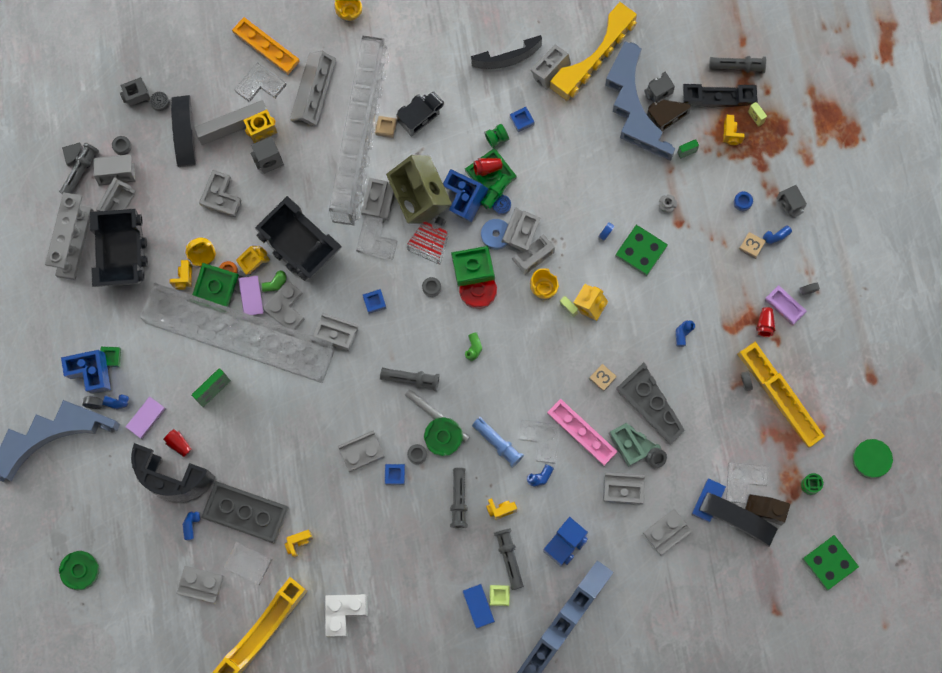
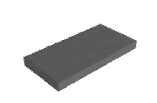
M215 481L201 518L275 544L289 507Z

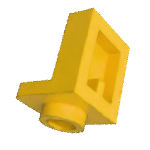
M727 115L724 120L723 142L730 145L741 144L745 134L736 133L737 122H734V115Z
M250 246L236 261L244 273L250 275L262 263H268L270 259L263 247Z
M181 260V266H178L179 278L170 279L169 281L172 287H175L177 290H185L186 287H192V264L189 260Z
M492 498L488 499L489 505L486 508L490 517L494 516L495 520L517 512L515 502L505 501L499 504V508L496 509Z
M309 529L286 537L287 543H285V548L288 555L292 554L294 558L297 557L295 545L298 544V547L309 544V540L313 539Z

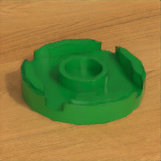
M441 417L428 424L425 429L424 440L427 448L432 453L446 456L453 454L460 448L463 433L456 421L451 418Z
M867 439L861 442L854 450L853 465L862 476L879 478L885 475L892 467V452L883 441Z
M84 551L69 553L64 557L59 566L61 581L68 588L77 591L91 587L99 575V564L96 558Z

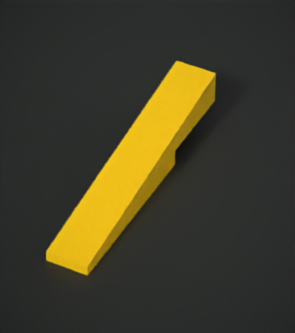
M756 341L737 353L808 448L825 437L781 373L775 370Z

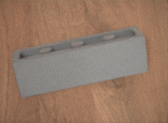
M323 50L309 53L290 120H302L311 126L317 125L336 61L335 57Z
M261 100L195 126L197 137L201 145H205L245 129L244 119L267 108L264 101Z

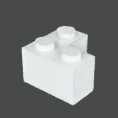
M366 594L325 595L326 637H348V617L368 616Z

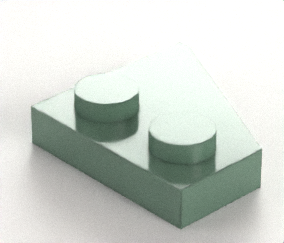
M627 423L608 433L628 467L646 458L652 448L658 447L661 449L659 444H654L646 438L647 436L635 431Z

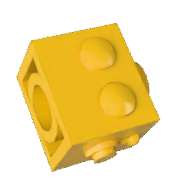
M267 109L243 120L246 125L245 132L248 136H251L253 143L277 134L276 121L274 117L270 116Z
M584 284L573 303L582 315L597 321L608 301L600 288Z

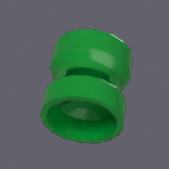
M502 124L497 125L493 130L489 129L484 132L492 148L498 146L500 142L509 140L508 133Z
M816 473L807 475L801 482V490L807 495H815L823 488L824 482L822 477Z

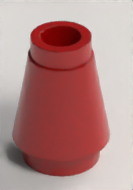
M478 158L477 161L473 162L476 176L480 175L483 177L502 169L501 159Z
M764 307L761 310L756 327L759 336L771 337L773 332H775L773 309L770 307Z
M175 429L171 430L163 439L166 442L165 445L183 457L192 450L180 431Z

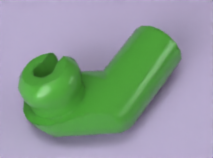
M281 270L277 271L271 282L262 283V291L279 290L286 282V273Z
M477 332L468 335L471 346L465 352V357L471 361L477 359L482 351V345Z

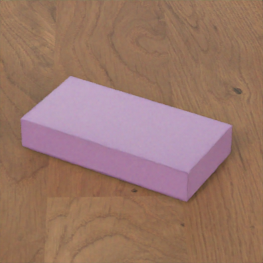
M258 276L239 278L244 316L263 314Z
M779 285L765 298V301L792 326L807 312Z
M149 396L127 424L126 428L142 439L166 408Z

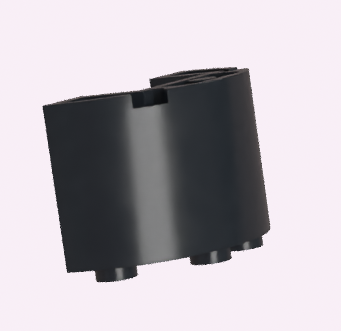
M288 196L255 227L258 232L256 235L258 239L263 243L266 242L273 249L272 254L279 261L281 259L287 263L285 265L286 268L292 273L296 271L303 281L310 280L342 248L329 234L325 235L302 213L301 208Z
M136 209L90 212V231L95 235L96 267L91 268L92 287L141 284L145 280L144 269L148 267V258L145 256L144 249L147 248V238L143 237L142 215L138 214Z
M136 443L133 445L131 464L136 478L146 489L163 500L181 503L196 499L210 488L216 478L209 470L189 463L182 481L156 472L162 457L153 454L154 450Z

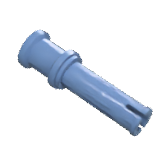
M481 417L472 424V427L498 450V455L503 456L512 468L524 457L522 453L519 454L512 447L511 442H506Z

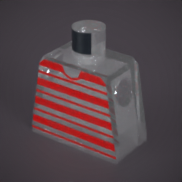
M436 216L433 224L424 221L407 243V250L440 265L448 240V232L443 229L446 220Z

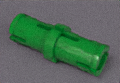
M502 173L497 182L490 186L489 192L480 204L490 210L495 201L502 197L503 191L512 179Z

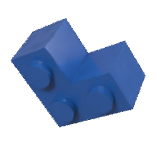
M450 169L443 185L446 189L457 195L449 211L472 223L481 206L480 202L486 196L489 189L483 184Z
M94 350L61 357L64 377L69 379L83 377L85 391L95 394L111 390L104 352Z
M569 517L543 549V552L559 566H562L564 563L568 565L574 558L572 553L576 549L581 550L586 544L588 531Z

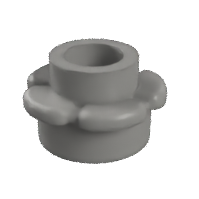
M663 195L659 199V207L664 212H672L677 207V200H675L673 195Z

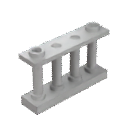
M64 192L45 265L57 267L56 277L75 280L90 223V212L93 209L80 206L82 195Z

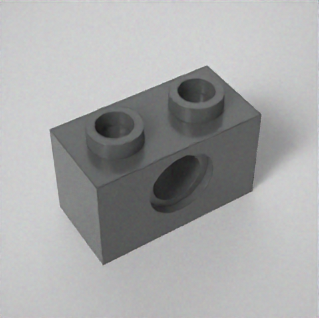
M272 136L251 145L253 149L251 156L257 169H262L264 174L284 165Z

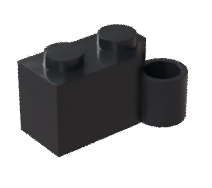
M435 91L427 96L418 94L412 99L410 104L402 106L396 114L397 121L412 137L440 114L439 110L444 106V101Z

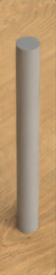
M410 389L406 392V397L434 419L444 417ZM462 431V441L465 443L469 439V436Z

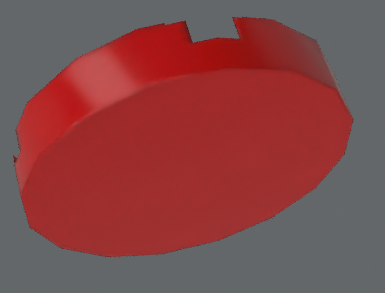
M494 280L460 286L459 294L467 306L473 309H482L488 307L494 301L497 295V285Z

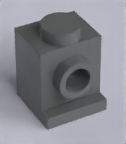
M665 71L662 73L661 78L651 80L644 92L648 99L658 102L673 94L675 85Z
M141 77L120 85L123 91L120 92L121 98L129 106L150 100L146 85Z
M797 185L779 192L777 200H782V207L786 212L788 211L790 216L796 217L804 212L803 210L807 203Z

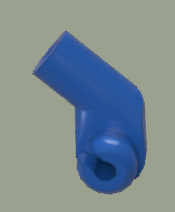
M786 225L774 235L771 231L766 232L763 238L766 240V243L773 244L785 239L792 233V229Z
M684 321L676 328L677 347L686 346L685 336L695 329L693 321Z
M121 394L118 400L105 396L102 404L114 409L125 408L129 404V396Z
M545 464L541 473L529 474L527 482L534 487L545 485L554 468Z
M191 511L187 514L182 524L184 540L194 539L193 524L200 521L199 512L193 513Z

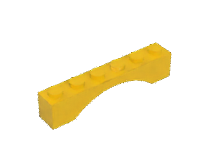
M619 2L608 14L607 32L598 49L582 62L561 68L550 81V89L566 101L570 97L574 98L579 92V87L582 83L586 84L591 78L590 74L601 67L602 60L605 57H610L615 45H620L623 42L628 30L632 31L635 28L637 14Z
M289 577L254 626L224 657L212 673H243L308 591Z

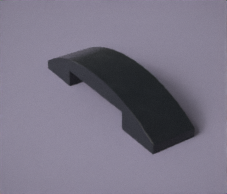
M539 35L523 40V48L490 57L488 51L471 56V65L480 69H498L515 65L529 58L542 46V36Z
M683 84V102L704 107L752 105L755 102L758 103L757 85L702 87V84Z
M190 95L171 98L172 131L177 167L196 165Z
M707 492L699 509L703 513L715 519H720L751 535V538L767 546L771 545L778 528L752 512Z

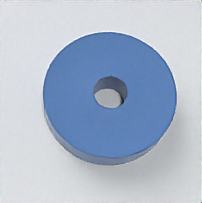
M501 219L487 221L481 230V239L484 245L493 250L506 247L508 243H502L501 241L508 224ZM498 232L500 235L495 237L493 233Z

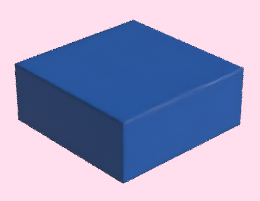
M527 107L510 114V119L518 132L535 124Z
M381 289L363 294L368 314L386 309Z
M385 464V485H405V464Z

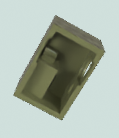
M410 155L386 174L408 224L429 222L452 205L431 156ZM405 201H409L413 205L414 213L407 210L404 204Z

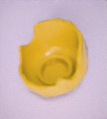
M335 0L334 9L341 19L353 21L361 15L362 3L360 0Z
M195 238L186 245L185 253L187 259L194 266H202V263L210 264L215 259L216 252L214 246L206 238Z
M538 269L533 273L530 280V289L535 296L540 299H550L557 293L559 287L557 276L550 273L549 269Z

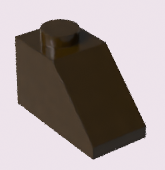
M669 100L656 101L648 107L647 116L661 131H664L690 113L691 106L687 103Z
M749 494L745 509L766 521L782 526L786 522L791 504L772 497Z

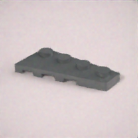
M643 362L616 390L671 445L685 430L666 401L667 399L657 386L645 362Z

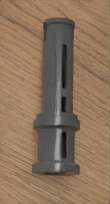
M747 56L745 59L710 57L709 69H741L747 73L750 71L765 73L766 57L751 58Z
M84 143L82 152L75 158V166L59 190L62 195L63 192L72 193L85 169L91 166L90 162L95 154H98L99 150Z
M382 367L380 373V380L414 384L417 388H433L434 391H437L439 385V374H424L423 371L412 373Z
M465 468L453 469V505L450 507V511H452L451 528L468 527L466 523L468 507L465 505Z
M511 528L495 532L494 536H497L500 548L498 551L500 554H503L511 589L515 590L524 587L514 553L516 546L512 542Z

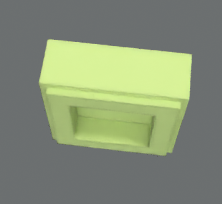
M755 102L750 105L748 113L756 124L761 126L764 124L767 115L759 104Z
M564 296L560 300V304L575 317L578 314V308Z
M490 585V606H509L510 586Z

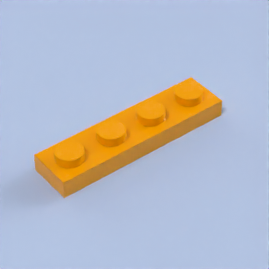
M245 17L232 29L236 36L287 75L299 64V58Z

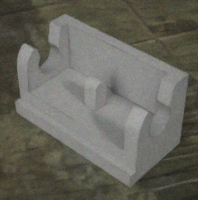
M555 44L531 69L535 81L540 80L543 88L547 90L550 87V81L560 69L571 65L569 54Z
M132 155L94 158V177L98 185L111 184L113 178L124 183L134 182L135 165L132 163Z
M113 178L96 211L127 209L136 191L131 189L130 185Z
M543 234L529 246L527 253L522 251L515 255L512 260L526 275L555 253V246Z

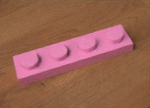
M562 399L547 412L557 424L603 466L618 452Z

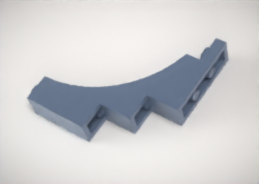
M625 41L605 83V86L620 92L613 106L614 113L627 118L620 138L671 161L675 148L666 141H660L662 131L649 119L637 95L635 71L642 48H639L635 43Z
M63 400L54 421L36 414L26 435L8 428L0 446V481L4 482L5 479L12 481L22 464L35 451L53 440L73 434H96L98 427L108 432L111 429L117 431L120 424L116 420Z
M597 560L517 673L543 672L614 573Z

